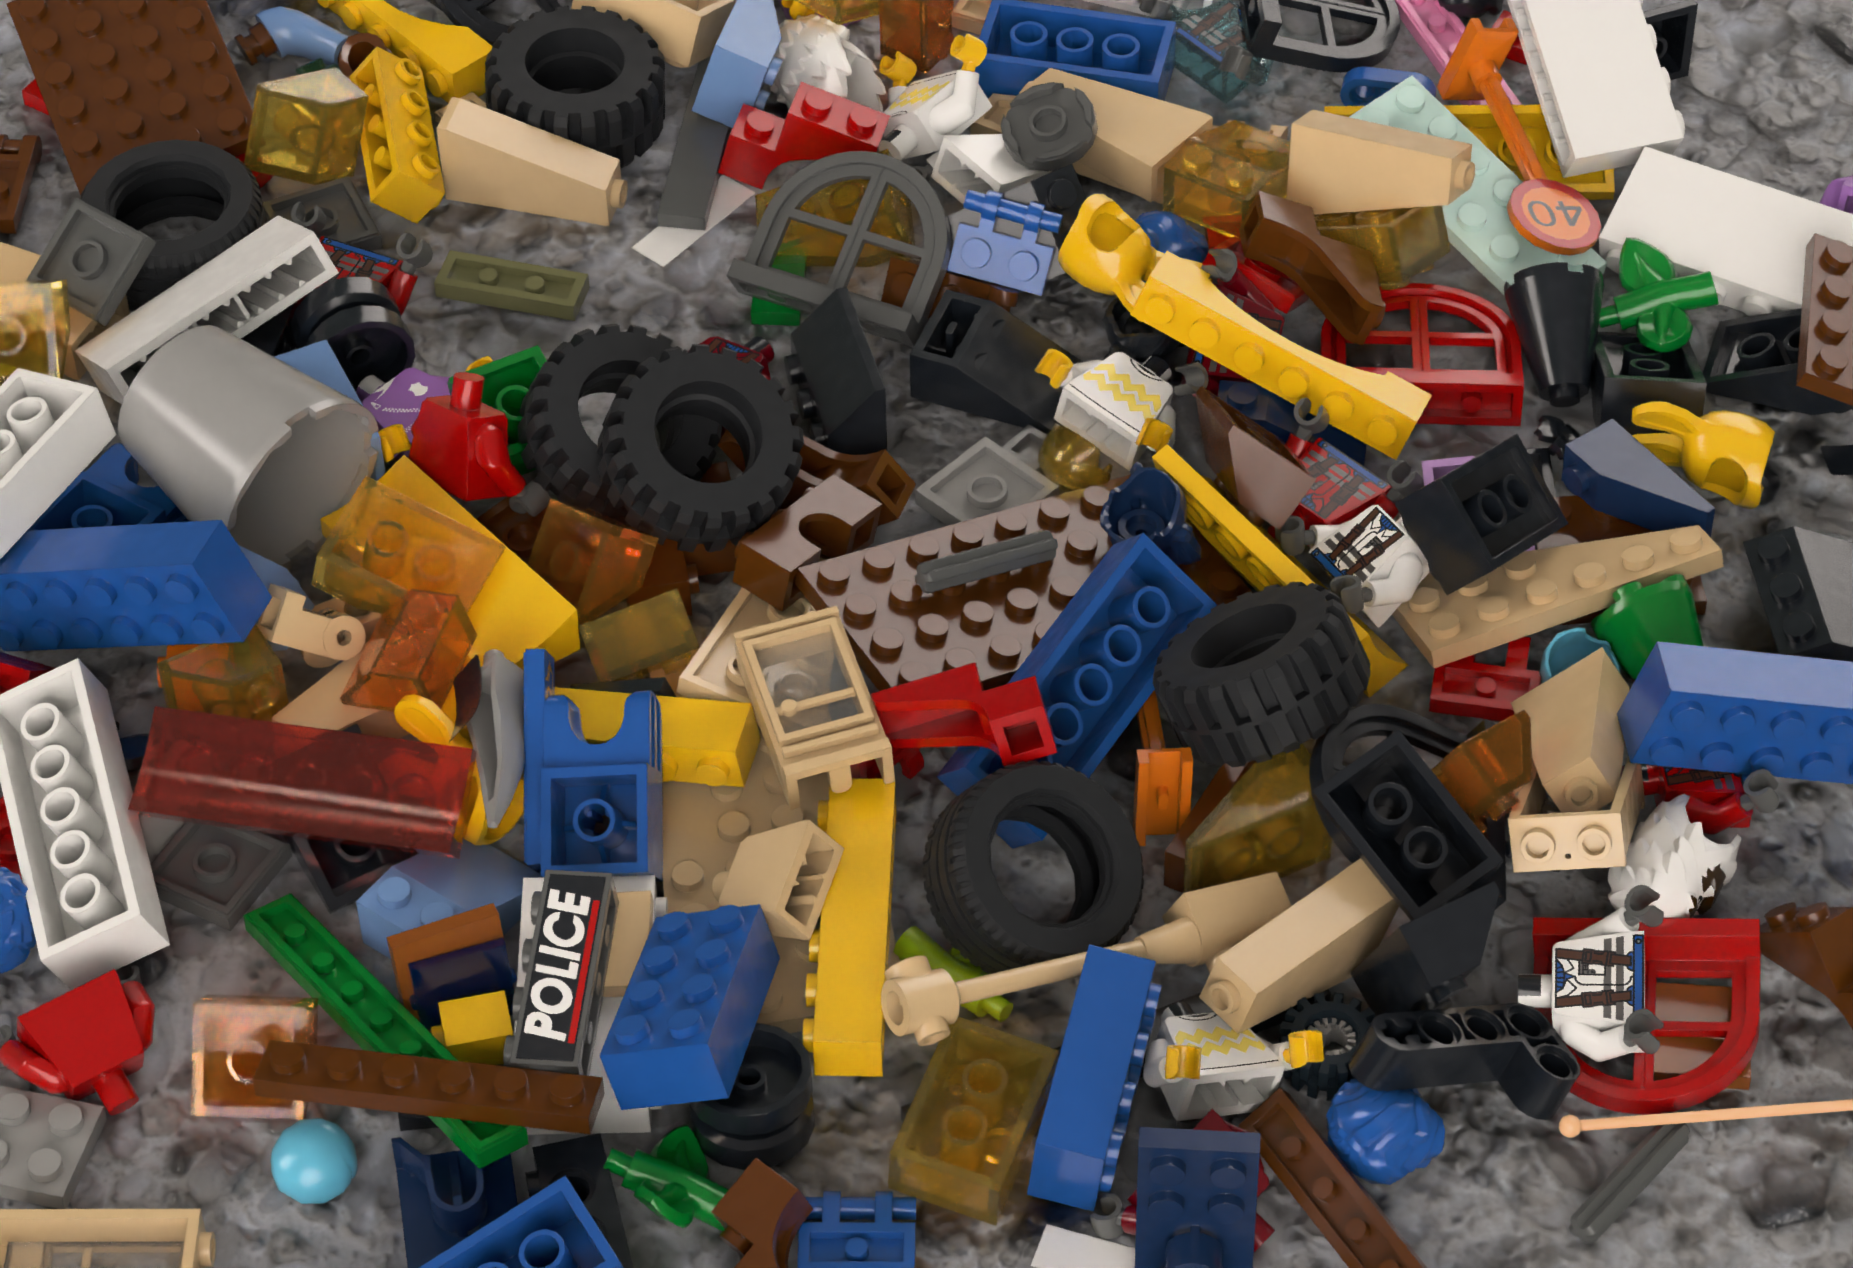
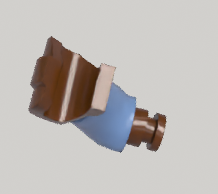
M282 6L269 8L255 14L258 23L248 29L249 35L243 37L239 34L234 37L238 48L251 66L258 63L256 57L261 54L265 58L275 52L281 58L287 55L304 57L340 70L351 95L349 76L377 46L392 54L384 45V42L376 35L358 33L349 37L308 14Z

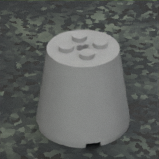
M212 325L189 329L168 341L153 354L131 383L121 405L118 419V434L122 445L189 521L222 520L238 545L287 569L291 568L290 558L306 547L315 552L328 540L322 535L320 519L338 510L364 492L378 455V451L371 447L370 439H372V434L379 429L375 417L368 409L352 398L235 335Z

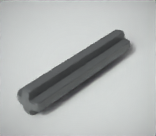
M1041 530L929 560L917 566L915 581L916 584L920 585L921 590L928 594L1053 560L1056 557L1058 542L1057 539L1053 538L1050 531Z
M1686 1123L1656 1125L1571 1216V1224L1569 1226L1571 1233L1579 1237L1586 1244L1596 1242L1688 1143L1690 1129Z

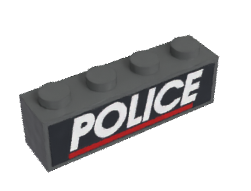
M563 870L545 871L542 891H534L532 896L531 921L535 925L533 939L526 938L523 944L522 969L523 972H526L524 987H516L514 992L513 1018L517 1021L515 1036L508 1035L505 1040L504 1066L589 1076L619 906L612 873Z

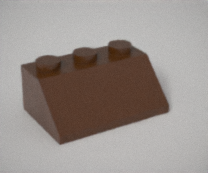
M1201 386L1195 395L1206 462L1217 475L1213 482L1226 492L1224 496L1236 505V509L1252 524L1261 527L1266 521L1278 530H1281L1316 479L1281 438Z

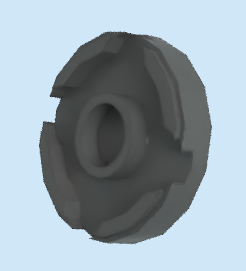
M1055 82L1035 85L1018 94L1010 103L1011 109L1007 112L1006 118L1003 115L1001 121L1002 138L1007 151L1014 161L1028 169L1040 171L1061 169L1081 159L1092 147L1098 131L1093 104L1085 93L1077 88L1075 90L1064 88L1063 83Z

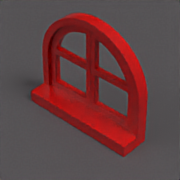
M1401 283L1379 286L1382 300L1385 301L1386 305L1385 312L1409 309L1410 331L1371 330L1364 344L1411 345L1412 368H1353L1386 375L1389 371L1431 394L1432 397L1417 424L1521 427L1524 393L1521 342L1512 319L1502 309L1478 295L1443 285ZM1427 309L1461 317L1475 324L1485 333L1428 332ZM1326 318L1321 330L1320 355L1346 365V343L1352 342L1346 340ZM1429 345L1494 347L1496 370L1431 369Z
M1533 917V974H1552L1553 945L1557 942L1565 941L1567 938L1603 918ZM1664 918L1663 922L1657 927H1648L1640 922L1638 931H1644L1645 1009L1651 1011L1655 1016L1657 978H1732L1730 1022L1662 1021L1664 1027L1662 1029H1655L1650 1033L1654 1037H1721L1725 1039L1717 1051L1698 1067L1679 1076L1654 1081L1655 1053H1634L1632 1081L1600 1072L1584 1062L1570 1046L1566 1045L1580 1066V1075L1570 1089V1092L1586 1102L1612 1111L1628 1114H1661L1700 1104L1714 1097L1735 1081L1751 1060L1759 1038L1761 987L1760 919ZM1535 1008L1552 1025V1008Z

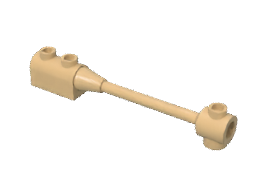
M1272 872L1185 892L1162 916L1165 925L1147 931L1135 937L1133 941L1103 948L1156 961L1155 964H1186L1190 967L1206 964L1210 974L1217 957L1292 905L1278 873ZM1087 951L954 982L950 974L942 968L932 970L926 956L910 957L892 965L884 973L887 981H885L881 990L883 1015L888 1027L895 1035L905 1036L914 1033L919 1046L931 1045L950 1035L951 1032L948 1025L956 1022L960 1004L1079 977L1082 973Z

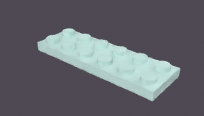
M1412 75L1349 116L1350 118L1472 144L1471 162L1475 164V177L1470 189L1449 205L1414 208L1503 295L1506 281L1510 285L1514 284L1515 273L1535 265L1567 262L1568 271L1583 273L1582 264L1597 268L1604 274L1607 262L1592 248L1585 253L1570 256L1555 254L1533 245L1519 234L1509 219L1507 204L1513 189L1523 181Z

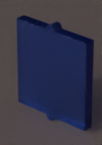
M503 938L408 964L414 993L410 996L409 1001L412 1009L417 1010L419 1022L430 1033L432 1026L441 1025L438 1002L505 990L509 1015H513V983L517 981V975L515 970L510 968L506 944Z

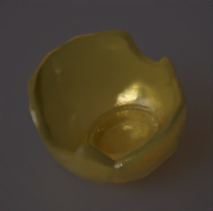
M1059 424L1052 426L1038 452V463L1043 475L1058 485L1059 490L1065 493L1080 488L1086 489L1090 486H1103L1109 482L1113 465L1110 463L1104 469L1099 468L1100 449L1079 434Z

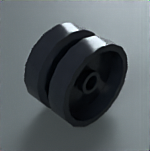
M347 276L326 282L316 288L297 306L290 324L293 342L297 349L323 340L328 341L355 392L360 382L369 375H374L387 383L406 368H412L416 356L414 341L406 324L401 319L399 308L392 294L382 283L368 277Z
M756 1023L729 1098L689 1103L692 1131L704 1155L722 1166L746 1170L755 1158H758L771 1168L792 1159L808 1144L815 1127L810 1055L800 1040L780 1027Z

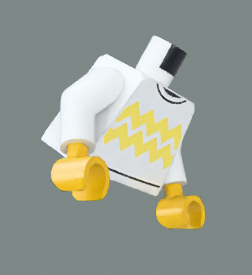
M969 33L965 37L957 35L951 44L950 54L963 62L962 68L913 81L908 87L907 84L916 74V64L899 51L896 52L895 60L887 55L883 56L879 64V71L893 81V87L888 89V108L883 112L891 117L884 132V138L879 145L881 154L902 161L903 159L937 152L940 150L944 136L960 135L993 107L978 84L980 74L975 72L976 67L982 63L987 54V47L982 40Z
M1048 349L1034 371L1050 378V385L1054 389L1063 388L1054 419L1130 471L1134 463L1139 461L1146 448L1157 453L1167 444L1171 448L1174 445L1176 412L1170 406L1174 389L1172 385L1167 383L1171 377V369L1162 358L1150 356L1141 365L1125 353L1115 352L1104 360L1096 359L1073 364L1064 353L1055 349Z
M1177 1002L1168 1006L1161 1015V1026L1157 1039L1150 1043L1147 1048L1143 1078L1148 1086L1154 1088L1161 1087L1170 1110L1177 1121L1204 1118L1211 1109L1217 1112L1219 1116L1251 1113L1278 1089L1284 1071L1303 1067L1307 1062L1317 1063L1324 1061L1323 1035L1321 1031L1317 1030L1297 1031L1288 1035V1041L1272 1044L1257 1036L1250 1028L1237 1034L1215 1012L1195 1014L1189 1004Z

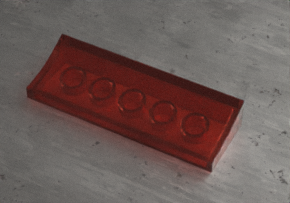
M155 706L144 759L128 810L141 816L460 859L477 751L471 748Z

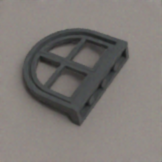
M849 151L833 154L803 167L780 187L762 216L745 260L741 261L734 258L727 277L739 293L811 315L836 289L848 286L865 243L920 259L919 267L902 308L848 291L865 333L914 348L924 329L949 264L951 234L948 218L934 189L919 172L908 164L894 157L876 152ZM853 179L869 180L851 226L799 210L810 197L830 185ZM888 185L903 193L916 207L923 226V248L870 232ZM791 220L846 237L827 284L772 267Z

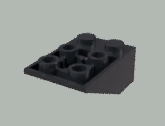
M946 289L910 353L911 397L1023 428L1029 424L1041 432L1051 435L1057 423L1054 416L1063 388L1054 389L1050 385V378L1048 376L1037 373L1034 370L1048 349H1055L1064 353L1073 364L1083 361L993 301Z

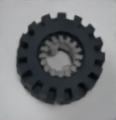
M1324 992L1314 994V1004L1311 1005L1306 997L1297 1001V1011L1290 1007L1285 1013V1021L1281 1022L1279 1043L1288 1041L1290 1033L1303 1030H1317L1322 1032L1323 1047H1327L1331 1042H1336L1344 1048V1050L1333 1049L1331 1052L1326 1051L1324 1061L1307 1062L1303 1067L1284 1071V1078L1287 1079L1292 1076L1291 1086L1298 1092L1304 1085H1307L1308 1097L1317 1099L1319 1090L1326 1091V1101H1331L1334 1094L1337 1093L1345 1082L1356 1079L1349 1069V1060L1375 1018V1013L1370 1007L1361 1012L1362 1001L1355 997L1351 999L1349 1004L1343 1003L1344 994L1334 992L1333 1001H1325Z

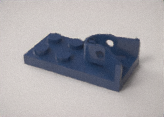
M1139 1127L1135 1268H1253L1261 1133Z
M401 1137L391 1138L397 1172L408 1268L421 1267L518 1205L511 1153L479 1169L461 1150L423 1155Z

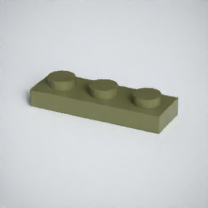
M449 250L434 282L436 297L572 321L576 320L590 288L589 276L585 273Z

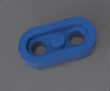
M1356 67L1348 71L1344 76L1340 98L1344 106H1366L1411 75L1434 97H1436V87L1431 79L1421 73L1374 67Z

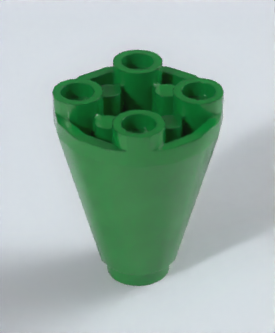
M1681 574L1672 575L1659 583L1645 587L1640 582H1631L1620 587L1612 595L1615 603L1602 614L1595 617L1590 623L1596 638L1609 642L1611 651H1613L1620 667L1634 682L1657 641L1703 646L1693 593L1684 575Z

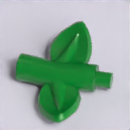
M1626 237L1620 254L1619 277L1622 287L1628 292L1614 296L1613 305L1601 308L1599 325L1600 328L1620 324L1621 330L1636 326V335L1643 346L1658 352L1674 351L1684 346L1691 338L1693 325L1685 311L1719 304L1711 272L1707 271L1675 277L1674 265L1666 254L1640 239Z
M686 1124L678 1126L665 1134L653 1147L651 1154L637 1149L633 1157L612 1147L603 1168L609 1169L610 1172L623 1177L621 1186L633 1191V1196L658 1217L681 1228H687L693 1222V1218H696L720 1231L724 1230V1227L711 1211L729 1189L709 1179V1167L693 1131Z

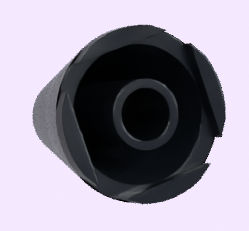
M1567 262L1535 265L1515 273L1514 284L1510 285L1507 281L1504 284L1505 300L1539 397L1550 401V405L1554 407L1574 406L1580 402V398L1589 393L1604 293V278L1601 271L1597 268L1582 264L1583 273L1568 271Z

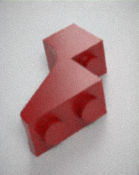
M801 81L786 119L743 103L730 133L718 173L762 190L770 172L778 165L788 161L819 160L826 156L849 151L877 152L891 116Z
M974 662L871 693L873 704L892 748L980 746L996 752L1000 756L1004 767L1058 753L1035 676L984 691L976 663Z

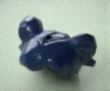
M1136 461L1130 469L1131 476L1123 484L1110 491L1108 501L1104 503L1100 513V525L1108 534L1111 544L1113 545L1144 533L1175 564L1190 565L1200 561L1201 546L1195 539L1192 525L1187 522V502L1183 491L1165 472L1153 467L1143 468L1142 464Z

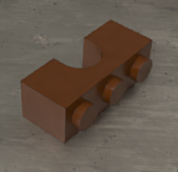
M832 474L816 487L811 486L807 488L797 501L786 509L777 510L767 523L754 532H747L739 540L734 552V557L737 561L733 582L783 612L804 596L795 585L797 568L819 562L820 554L835 558L866 549L874 543L882 503Z

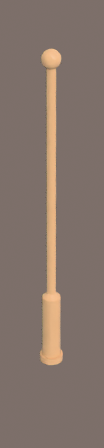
M1853 1099L1581 1120L1575 1115H1565L1559 1122V1131L1565 1137L1573 1138L1581 1131L1853 1111Z

